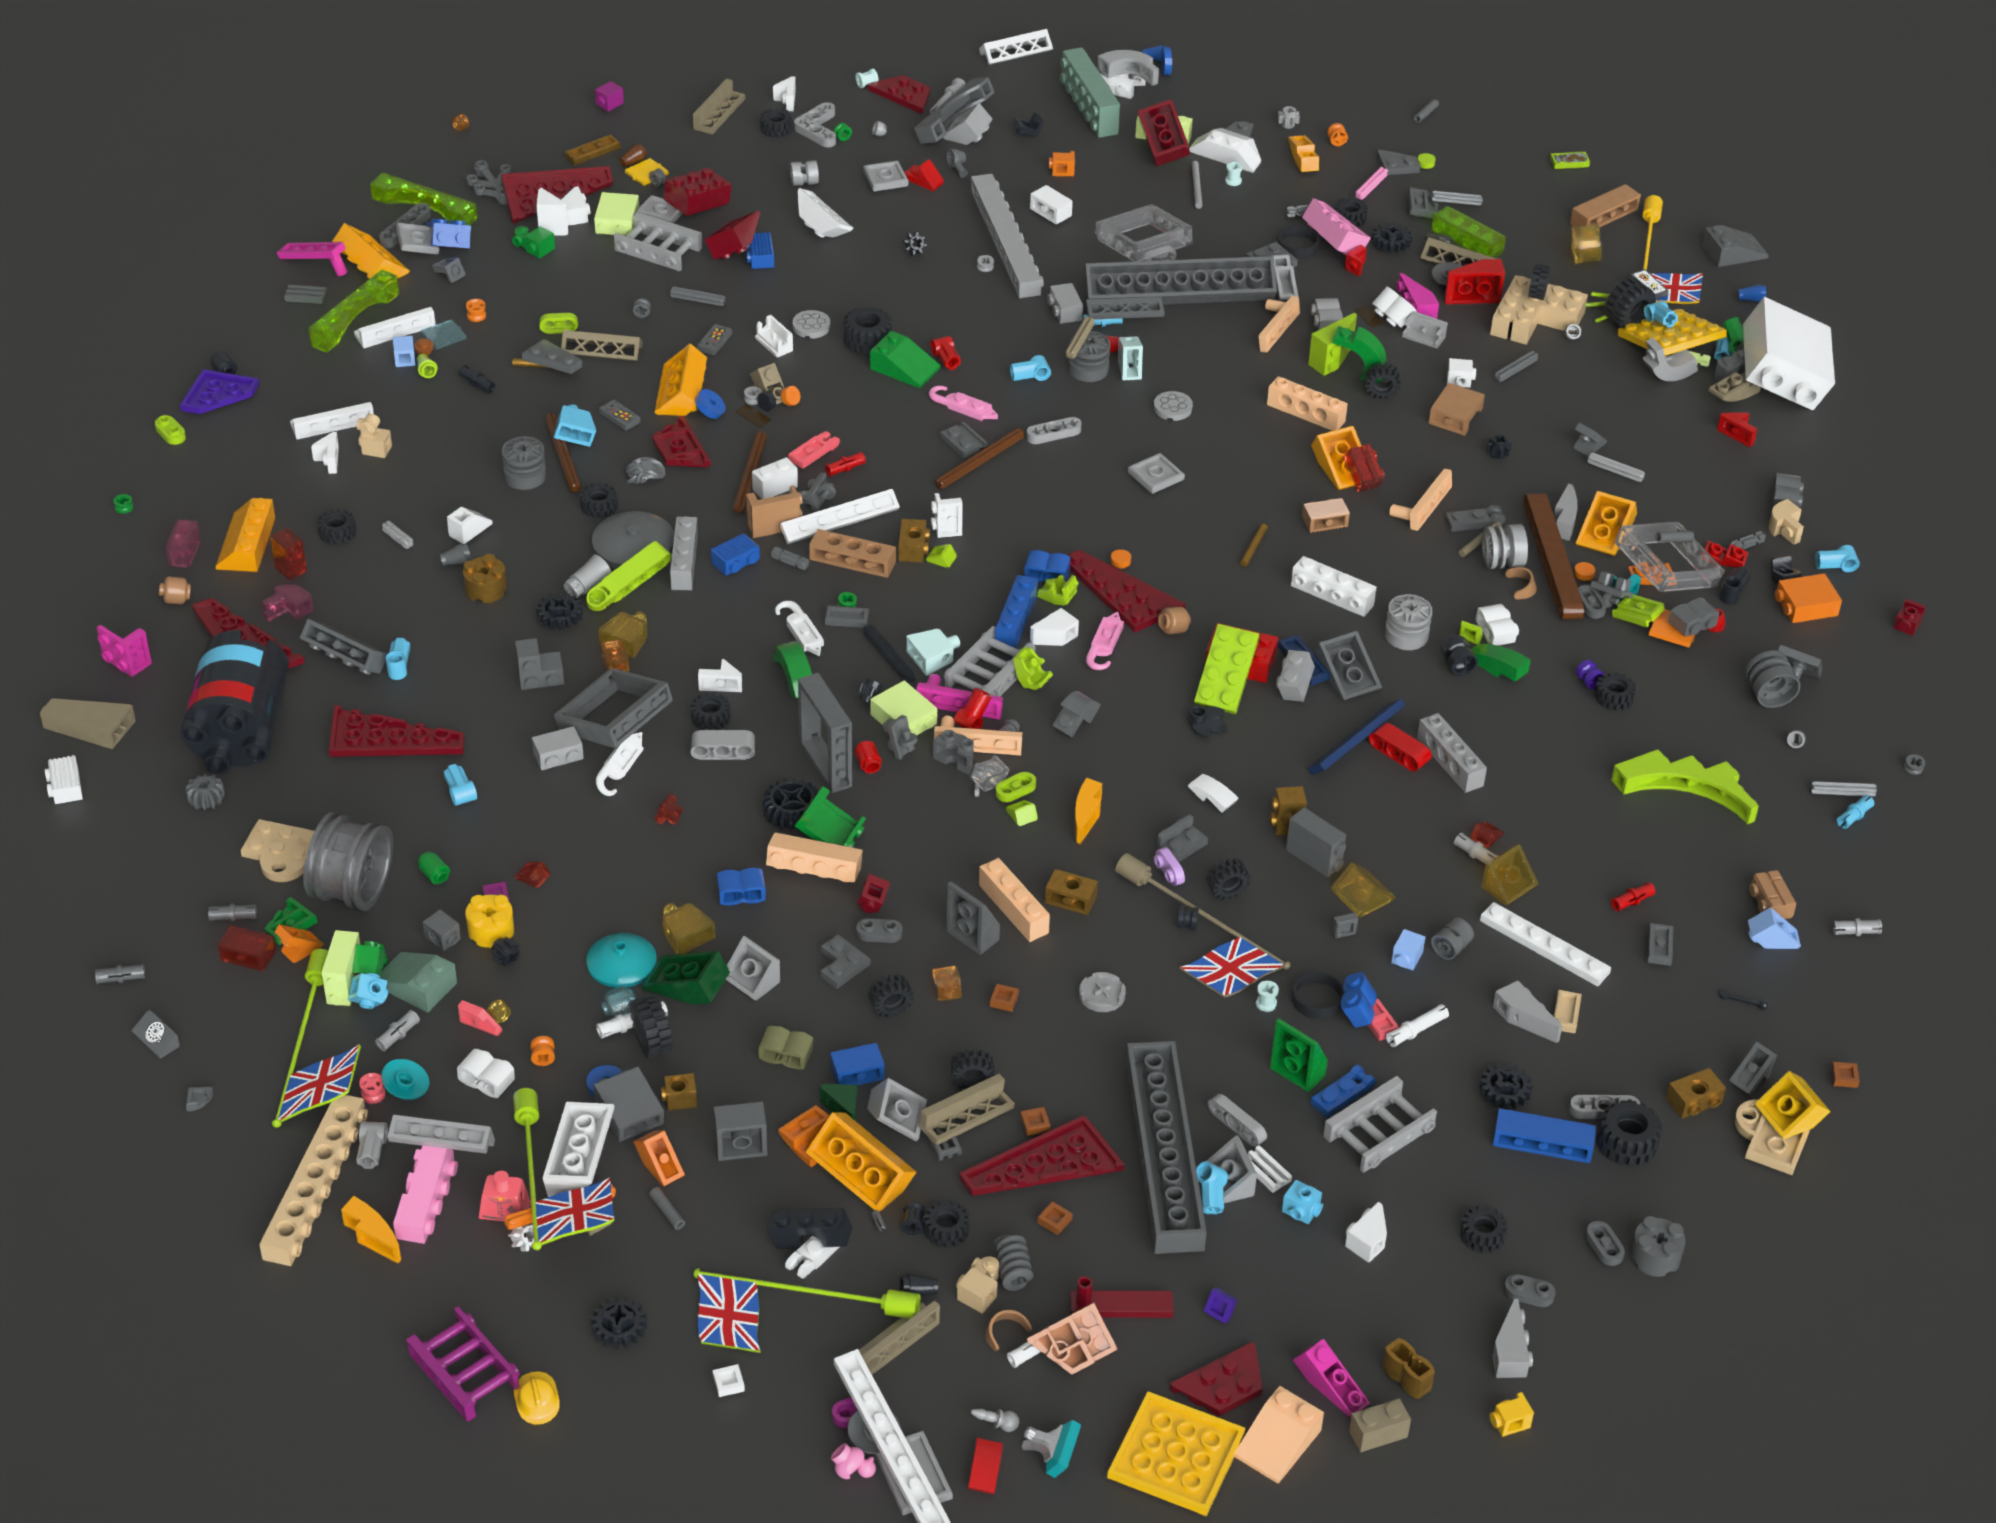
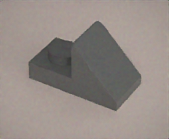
M1578 423L1575 428L1580 435L1574 445V449L1586 456L1595 453L1607 442L1597 432L1581 423Z
M1756 1041L1729 1081L1751 1095L1763 1077L1766 1079L1770 1077L1777 1055Z

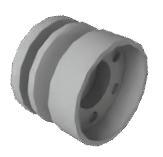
M1522 524L1506 525L1504 530L1500 525L1495 526V528L1493 526H1486L1484 528L1482 552L1488 569H1495L1496 566L1498 569L1504 568L1505 563H1507L1509 568L1524 567L1526 565L1528 543L1526 531Z
M1411 594L1399 595L1393 598L1388 605L1385 626V638L1388 643L1402 650H1415L1423 647L1428 641L1432 618V606L1423 597Z

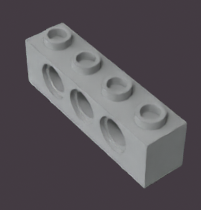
M1436 713L1420 719L1417 739L1429 748L1432 756L1465 793L1483 787L1487 767L1441 715Z

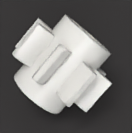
M533 1224L515 1228L511 1234H508L513 1241L512 1247L521 1246V1251H529V1246L532 1247L534 1242Z

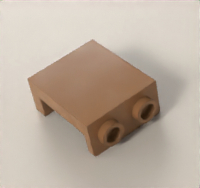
M1448 383L1431 407L1429 424L1465 436L1468 432L1469 422L1477 411L1481 412L1483 409L1485 394Z
M794 485L790 486V494L757 500L755 493L746 494L747 526L753 538L781 533V523L803 516L800 504L803 503L800 492L796 491Z

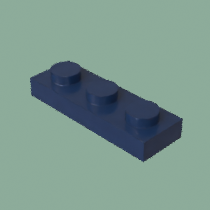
M1298 635L1279 641L1278 648L1286 657L1289 650L1310 653L1315 666L1309 683L1310 686L1329 680L1330 673Z

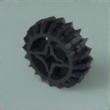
M795 778L792 781L785 779L782 783L777 781L775 786L770 785L769 789L765 791L762 800L764 816H766L768 822L773 823L774 827L780 825L782 830L789 828L791 831L792 828H796V823L818 793L817 787H813L811 782L805 783L803 779L800 781H796Z

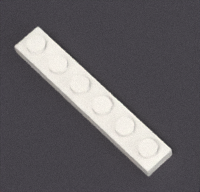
M893 489L783 522L780 524V528L786 543L790 544L814 536L818 529L832 531L896 511L900 506Z
M1495 902L1481 914L1480 921L1597 987L1610 974L1611 967Z

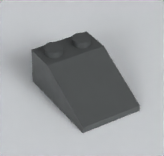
M1724 225L1705 228L1702 247L1718 267L1762 260L1769 257L1752 234Z
M1358 631L1320 642L1313 651L1316 658L1330 673L1328 681L1342 701L1382 688Z
M953 882L948 883L947 932L981 955L999 941L1000 924L985 904Z

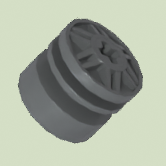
M1090 331L1074 359L1069 358V373L1072 377L1084 382H1095L1107 376L1109 373L1110 340L1107 336L1099 332Z
M522 436L510 439L503 445L504 479L510 487L528 490L544 483L547 477L544 445L540 440Z
M1771 650L1763 652L1749 661L1745 668V676L1759 703L1764 707H1781L1791 702L1800 691L1801 684L1786 655L1780 651Z

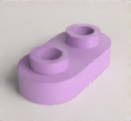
M1167 847L1156 850L1154 863L1157 868L1163 871L1166 881L1173 886L1183 884L1185 882L1184 871Z

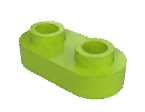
M573 313L545 314L539 320L540 330L546 334L563 333V330L575 331L578 328V318Z
M162 415L155 420L157 433L167 443L177 445L185 441V430L173 417Z
M1020 772L999 782L996 785L997 799L1002 802H1012L1033 792L1036 788V777L1029 772Z

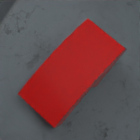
M1708 540L1701 558L1723 566L1743 567L1749 552L1732 544L1726 549Z
M981 1438L976 1439L967 1489L992 1495L995 1493L1003 1443Z

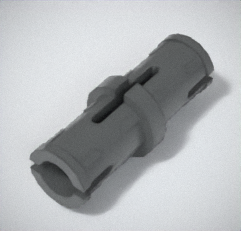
M230 903V905L209 906L208 910L209 921L230 920L231 922H236L237 919H257L258 914L257 904L236 905L235 903Z
M120 964L115 968L95 969L96 983L115 981L124 983V980L145 979L144 964L122 966Z

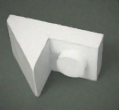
M1101 74L1114 95L1129 99L1133 97L1134 80L1118 76L1108 79Z
M792 76L773 86V100L783 101L788 111H794L795 77Z
M332 432L314 443L311 448L314 461H324V465H328L329 473H337L339 445L337 432Z
M722 659L721 670L699 669V691L742 692V673L726 660Z

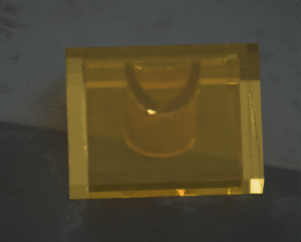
M1520 844L1515 845L1485 866L1482 888L1504 905H1509L1539 884Z
M1352 862L1331 888L1359 917L1395 900L1396 897L1368 869Z

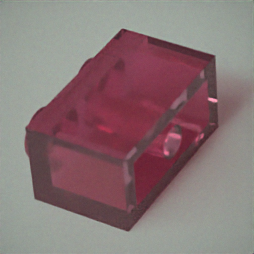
M176 521L166 544L169 566L190 568L201 542L197 521Z

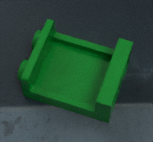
M822 786L795 827L813 840L852 848L855 844L853 838H858L865 829L862 824L866 818L862 816L856 821L826 799L830 791Z

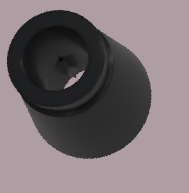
M908 1273L906 1276H901L899 1287L900 1291L917 1293L920 1296L938 1293L937 1278Z

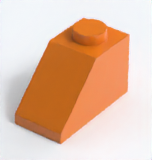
M665 1130L652 1131L633 1141L643 1164L662 1186H666L685 1175Z

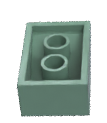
M400 952L382 970L380 979L387 980L386 988L388 993L427 1013L457 984L455 964L434 954Z

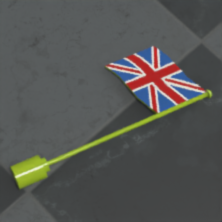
M325 949L313 950L308 962L305 979L312 985L277 1115L275 1120L272 1121V1125L275 1128L280 1127L282 1122L304 1111L335 1101L350 1091L361 1048L360 1045L340 1055L314 1063L293 1074L317 986L324 985L322 969L328 954V950Z
M530 1088L517 1090L513 1095L514 1118L518 1124L525 1126L534 1236L532 1248L540 1250L542 1245L565 1236L594 1230L614 1222L610 1178L591 1186L561 1192L536 1202L530 1125L536 1123L539 1119L538 1096Z
M699 1268L693 1272L694 1277L698 1278L699 1281L698 1332L701 1344L761 1353L757 1337L760 1309L757 1285L881 1304V1309H884L885 1315L911 1319L920 1311L921 1296L917 1293L889 1289L887 1294H883L881 1299L703 1272Z

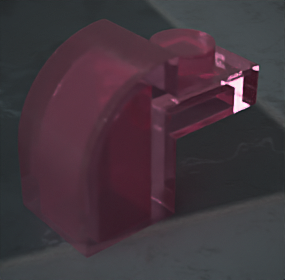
M293 584L275 587V594L262 601L264 618L268 621L286 612L295 620H298L314 611L312 595L302 587Z

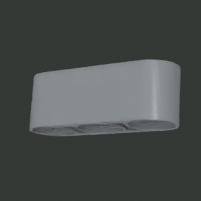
M698 730L691 737V755L696 759L746 760L752 758L755 753V735L748 730Z

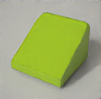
M951 544L935 546L926 557V561L948 568L956 559L957 554Z
M1462 621L1459 635L1465 637L1468 642L1479 644L1483 638L1482 627Z
M1026 800L1006 807V811L1018 826L1038 819L1035 804Z

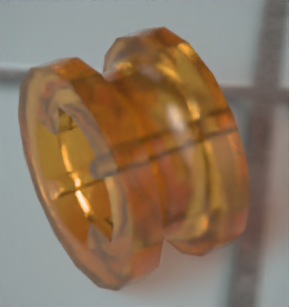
M463 113L452 119L455 129L459 132L470 126L467 116Z

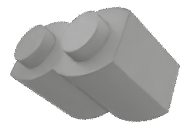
M1338 298L1314 299V304H1311V315H1314V326H1317L1318 330L1343 319Z

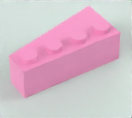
M1314 198L1302 217L1309 227L1315 229L1336 250L1341 251L1345 255L1359 245L1366 247L1371 239L1328 204Z
M422 1146L421 1150L416 1149L414 1173L409 1172L406 1194H402L393 1223L396 1239L425 1244L428 1235H432L435 1227V1217L441 1213L442 1199L444 1195H448L451 1176L456 1175L458 1163L454 1160L453 1149Z

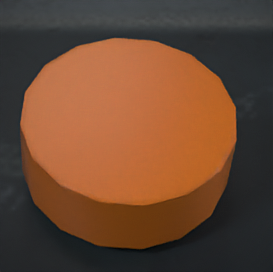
M788 386L782 390L781 398L783 403L787 406L799 403L800 392L795 386Z
M1115 550L1111 554V564L1116 568H1126L1131 564V554L1126 550Z
M1587 562L1576 564L1574 576L1577 579L1589 581L1594 578L1595 567Z

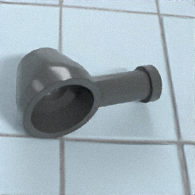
M949 149L946 155L948 166L951 168L955 167L961 178L966 177L968 172L962 165L966 161V154L957 149Z

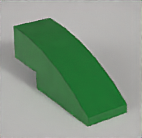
M1477 644L1472 648L1478 660L1477 665L1495 677L1503 674L1516 682L1529 671L1531 659L1509 648L1492 644Z

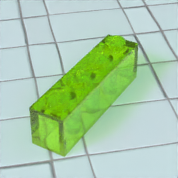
M1449 206L1434 214L1432 230L1468 250L1495 258L1504 252L1506 236Z

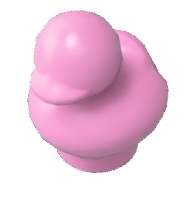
M844 1443L831 1456V1460L835 1463L836 1474L843 1479H850V1475L857 1469L860 1476L865 1478L872 1477L876 1471V1466L873 1462L874 1457L864 1459V1452L858 1447L850 1448Z

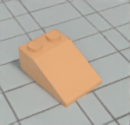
M1279 1386L1264 1404L1239 1445L1234 1457L1279 1484L1320 1433L1324 1412Z

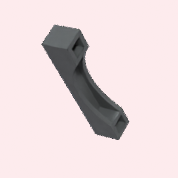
M989 77L971 79L914 128L920 144L938 142L947 134V127L956 117L976 104L987 100L995 92Z

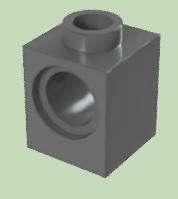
M438 910L423 921L424 937L443 952L461 939L459 923L442 910Z

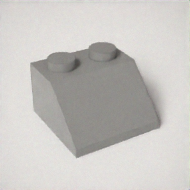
M978 103L956 117L947 128V134L942 138L965 145L971 142L976 143L983 137L982 134L989 129V123L992 121V118L982 105Z

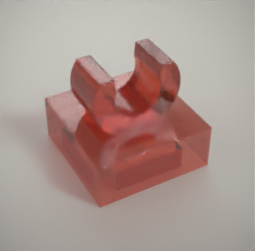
M670 793L660 804L654 821L662 825L668 819L670 823L676 824L680 819L678 816L683 812L680 806L675 805L678 797Z

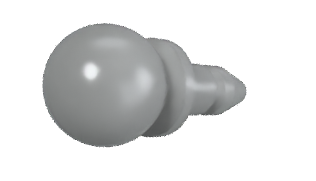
M985 1409L971 1410V1414L978 1419L992 1422L995 1428L1000 1427L1006 1432H1012L1019 1426V1417L1013 1411L1003 1412L998 1409L995 1413Z

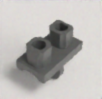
M826 472L820 473L817 479H810L807 486L809 491L801 492L802 504L811 505L813 511H818L825 499H833L836 495L834 485L826 481Z
M1601 571L1598 581H1592L1590 587L1605 592L1600 593L1605 601L1607 608L1619 603V599L1616 596L1632 599L1633 592L1629 591L1631 580L1617 577L1616 584L1613 586L1614 574Z
M901 715L897 719L890 718L883 723L884 731L888 732L890 736L887 743L888 748L894 751L895 759L901 760L906 753L915 750L914 744L917 743L918 739L916 734L910 732L907 716Z

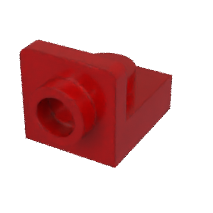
M1359 245L1346 255L1345 269L1356 276H1360L1362 273V266L1366 261V247Z

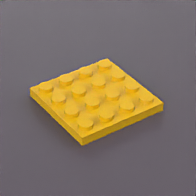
M1676 309L1673 312L1678 314V321L1674 324V327L1667 328L1657 321L1649 322L1643 319L1638 324L1630 323L1626 325V328H1619L1618 336L1648 349L1646 341L1653 337L1663 347L1666 356L1727 337V330L1719 327L1718 324H1712L1706 319L1689 314L1683 309Z
M1147 1392L1108 1470L1107 1478L1207 1516L1245 1435L1246 1428Z

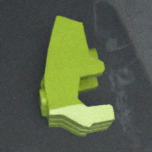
M1059 575L1058 578L1047 579L1043 588L1038 590L1037 597L1055 605H1067L1077 593L1078 582L1076 576L1072 575L1067 582H1065L1063 575Z
M1023 647L1013 658L1016 675L1023 688L1037 690L1042 688L1053 676L1051 671L1045 672L1042 670L1040 665L1045 660L1038 657L1032 648Z

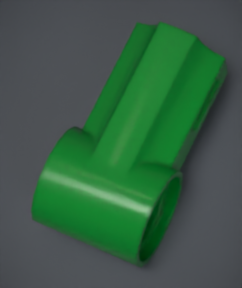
M1739 317L1726 320L1722 325L1727 330L1729 350L1731 353L1739 351L1741 342L1743 343L1742 350H1744V329Z

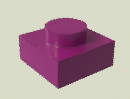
M505 882L482 886L484 895H505L509 901Z

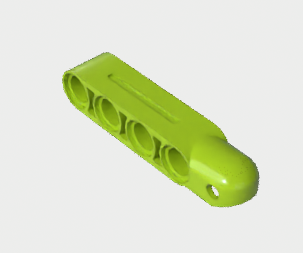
M657 541L652 542L590 589L586 598L587 606L593 611H602L613 602L620 601L664 568L672 559V554Z

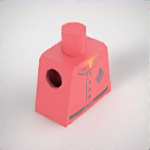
M498 1171L494 1175H488L482 1193L479 1219L505 1221L506 1215L530 1208L531 1200L523 1179L509 1177L505 1171Z

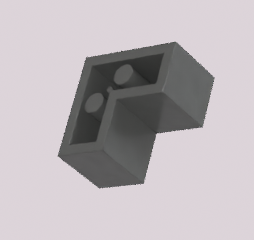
M537 638L515 641L521 690L564 685L560 651L539 654Z

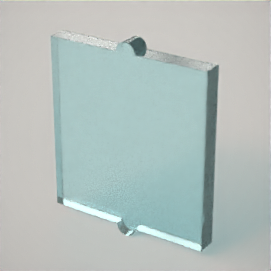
M452 319L421 330L426 339L434 343L435 349L467 339L461 327L457 326Z

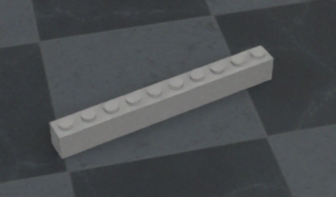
M993 174L971 176V193L1018 297L1025 298L1041 295V287H1044L1043 277L1039 276L1038 266L1034 265L1033 255L1029 254L1028 245L1024 243L1023 234L1019 232L1018 223L1014 221L1013 212L1009 211L1008 201L1004 200V193L999 189L998 180H995Z

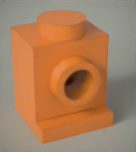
M1053 152V158H1049V169H1052V176H1074L1075 152Z

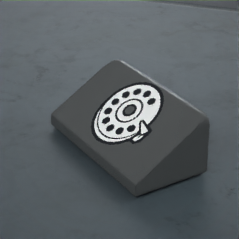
M151 1010L147 1011L131 1030L159 1059L180 1047L177 1034Z

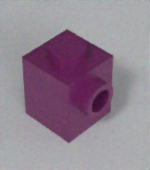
M611 81L595 89L596 105L606 111L613 110L624 103L623 88Z

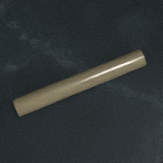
M1498 521L1491 525L1494 528L1498 525L1502 527L1501 523ZM1483 532L1459 550L1461 557H1465L1482 543Z

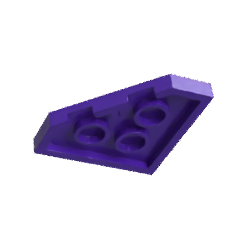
M203 369L181 402V411L202 414L250 398L260 385L259 379Z

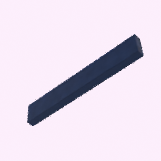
M1398 699L1385 705L1307 769L1311 775L1325 771L1404 707L1403 700Z

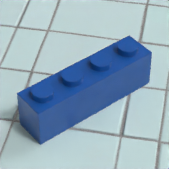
M1017 575L995 628L996 640L1017 648L1037 598L1038 579Z
M1499 1108L1493 1146L1590 1163L1594 1149L1596 1126Z

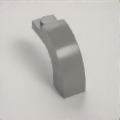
M1114 50L1098 56L1097 70L1108 79L1119 74L1128 73L1141 77L1152 86L1158 84L1159 68L1153 65V58L1147 54L1133 50Z
M1653 337L1646 341L1648 347L1646 350L1647 356L1643 357V361L1661 380L1678 381L1698 371L1696 358L1687 349L1665 356L1663 347Z

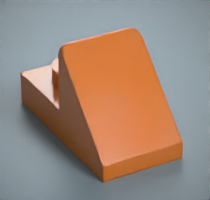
M280 924L275 930V933L281 938V943L284 944L281 949L282 953L293 963L302 960L310 955L313 950L320 949L323 946V943L311 931Z

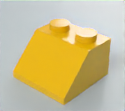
M1788 1071L1755 1103L1783 1139L1814 1128L1831 1112L1805 1080L1791 1071Z

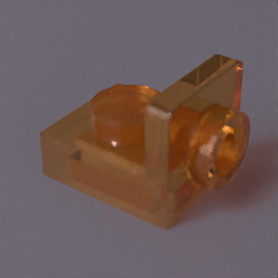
M956 966L933 969L938 999L943 1001L961 998V979Z

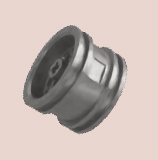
M334 812L325 815L312 836L306 854L303 882L307 896L323 901L335 898L343 900L346 906L350 908H357L362 911L370 910L384 889L391 867L393 835L390 827L369 822L366 825L354 823L351 817Z

